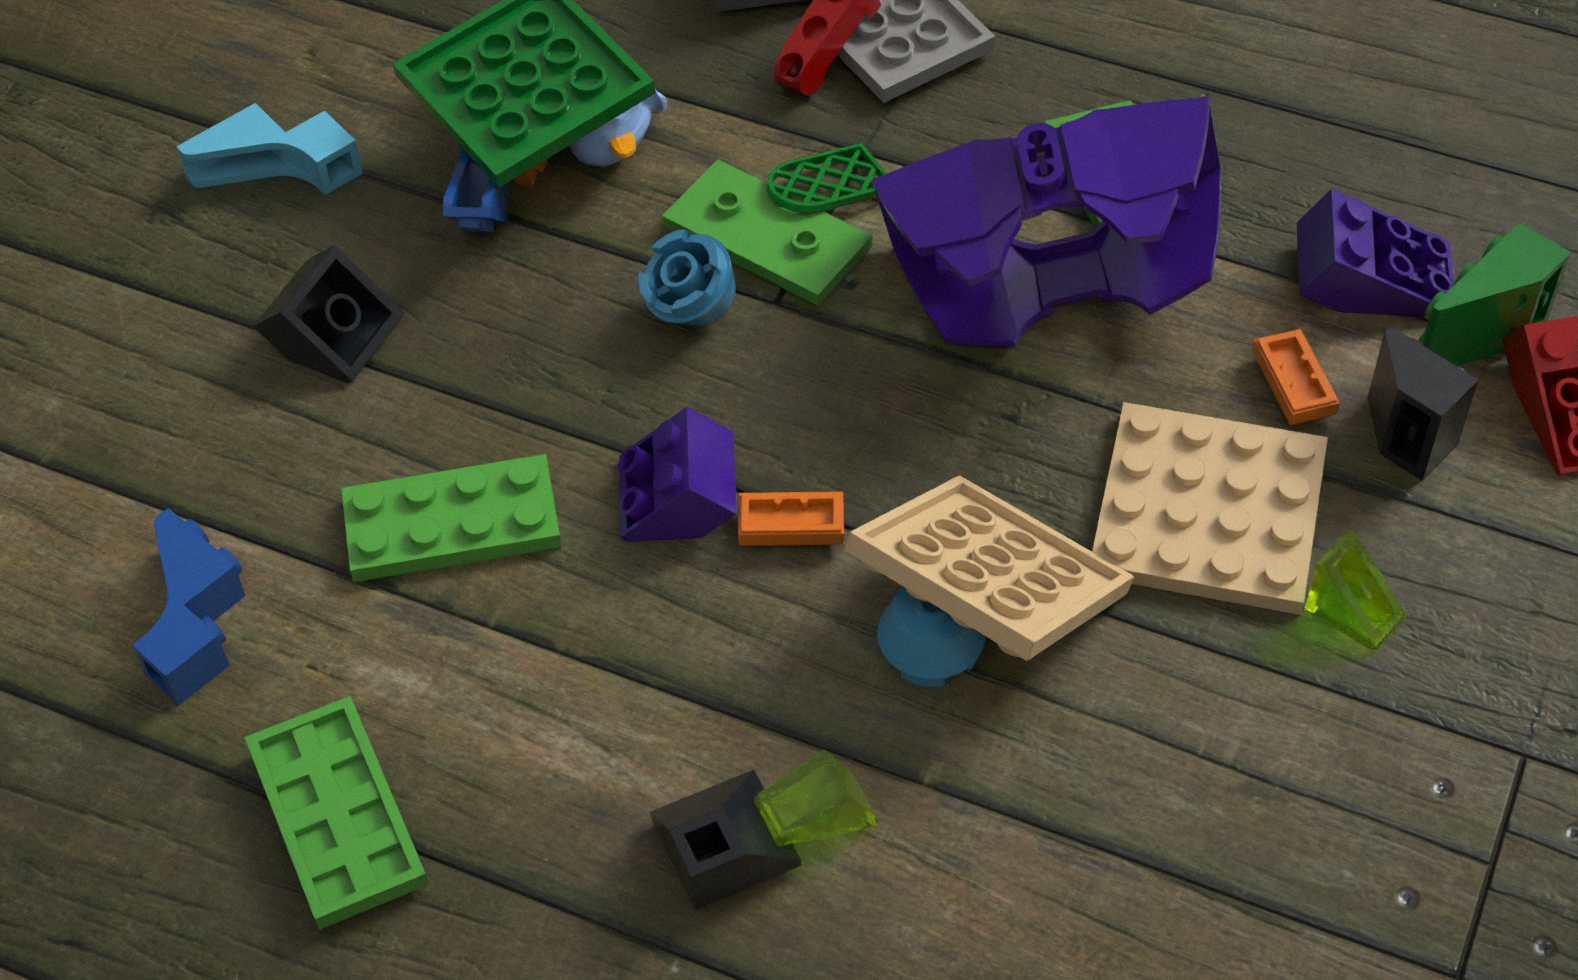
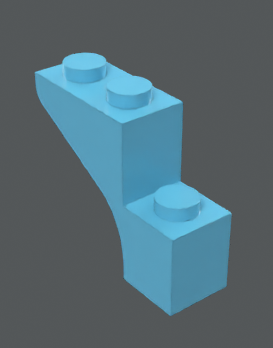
M254 103L176 146L186 180L197 188L274 176H291L311 183L326 195L363 174L356 140L326 111L285 132Z

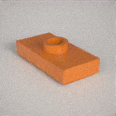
M1301 329L1254 339L1252 353L1289 425L1338 414L1340 402Z
M843 492L739 493V546L844 545Z

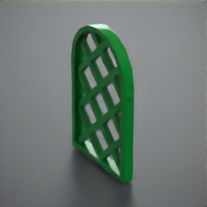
M862 143L777 165L769 173L767 192L776 204L787 210L807 214L817 213L877 198L874 188L868 189L869 186H873L871 180H873L875 174L880 177L887 173ZM861 156L865 162L858 161L859 157ZM832 161L848 165L845 172L829 168ZM854 167L870 171L867 178L851 174ZM803 169L819 172L816 179L800 175ZM825 174L841 178L838 185L822 181ZM777 177L789 179L787 186L775 184L773 181ZM847 180L863 184L860 191L844 187ZM796 181L812 185L809 192L794 189ZM818 187L834 191L831 198L815 194ZM793 195L804 198V201L796 202L788 199V196Z

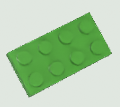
M546 454L341 488L349 567L353 583L562 547Z
M351 696L244 737L319 930L429 885L426 873Z

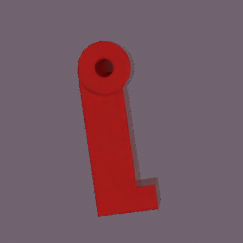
M813 0L782 47L783 50L775 62L773 70L775 82L782 87L804 95L815 93L824 81L827 68L863 17L870 19L874 17L881 7L880 1Z

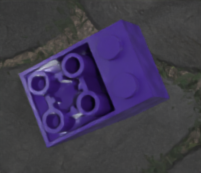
M1331 188L1297 222L1299 295L1343 313L1425 317V311L1434 296L1440 291L1447 293L1454 286L1451 242L1444 240L1437 234H1431L1411 225L1397 216L1389 215L1367 205L1358 198L1347 196Z

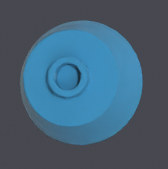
M678 230L665 235L651 247L655 254L648 262L645 273L639 270L638 284L648 309L656 317L671 323L690 327H703L716 322L728 311L735 297L736 284L729 253L719 240L705 234H690L687 230Z
M905 587L898 591L884 610L877 627V640L880 650L888 662L901 671V678L915 685L926 687L945 685L946 678L958 675L966 669L970 671L980 656L986 636L978 631L960 626L952 619L950 614L932 603L914 598L906 591Z

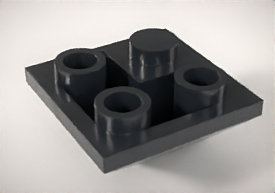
M755 770L650 811L651 819L695 910L801 866V859Z

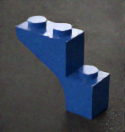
M460 147L458 163L443 198V217L457 221L456 228L465 229V231L494 232V223L507 224L508 183L499 188Z
M167 508L154 521L168 593L167 603L157 623L142 638L135 642L132 647L145 676L179 706L229 666L222 647L226 637L214 620L246 595L238 576L242 572V567L234 555L224 547L219 550L215 549L209 543V539L203 529L194 520L189 518L184 522L171 509Z

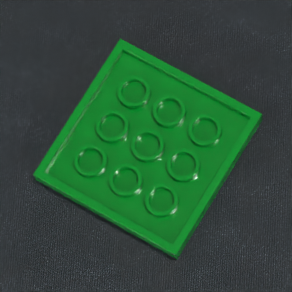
M501 0L392 63L396 77L499 188L656 94L654 80L574 0Z

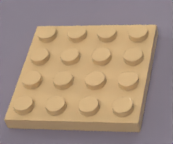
M1123 402L1092 552L1135 576L1132 582L1134 585L1301 615L1305 600L1328 437Z
M960 475L850 531L844 547V551L859 559L866 569L874 573L884 574L905 587L906 591L914 598L932 603L950 614L952 619L960 626L978 631L996 642L1003 652L1014 657H1021L1026 661L1127 595L1135 577Z

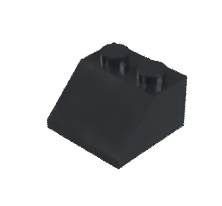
M333 245L306 260L253 327L289 361L349 383L357 376L404 312Z

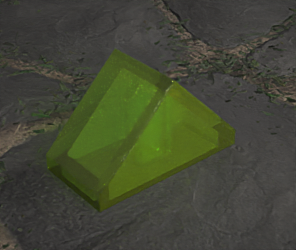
M1346 531L1316 564L1305 609L1369 650H1377L1407 614L1356 531Z
M825 749L759 792L754 800L777 846L875 827L879 821L855 775Z

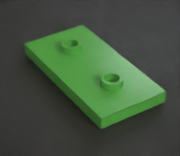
M719 159L662 215L664 228L671 232L687 230L690 234H705L714 237L725 246L732 263L817 306L826 299L873 247V235L824 211L807 214L792 212L780 207L770 198L767 192V183ZM792 195L788 196V199L796 202H803L802 200Z

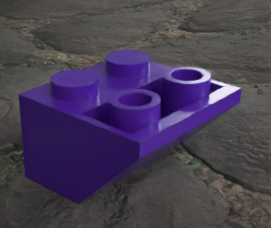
M685 407L619 455L621 539L627 542L702 538L737 514L733 431L697 411Z

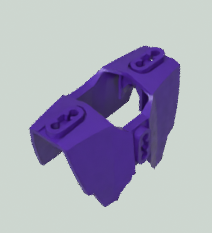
M1209 97L1096 109L1081 118L1060 124L1061 127L1057 128L1046 123H1035L1021 130L1017 138L1011 139L1010 136L993 140L975 139L969 143L927 157L871 180L892 247L908 283L925 313L945 342L975 346L1015 347L1020 336L1029 326L1053 314L1052 306L1100 295L1102 302L1123 301L1131 303L1151 315L1212 280L1219 239L1221 165ZM1044 152L1045 154L1037 156L1036 153ZM1085 206L1088 211L1102 219L1097 226L1087 233L1037 245L1014 239L1022 226V221L1042 215V212L1053 209Z

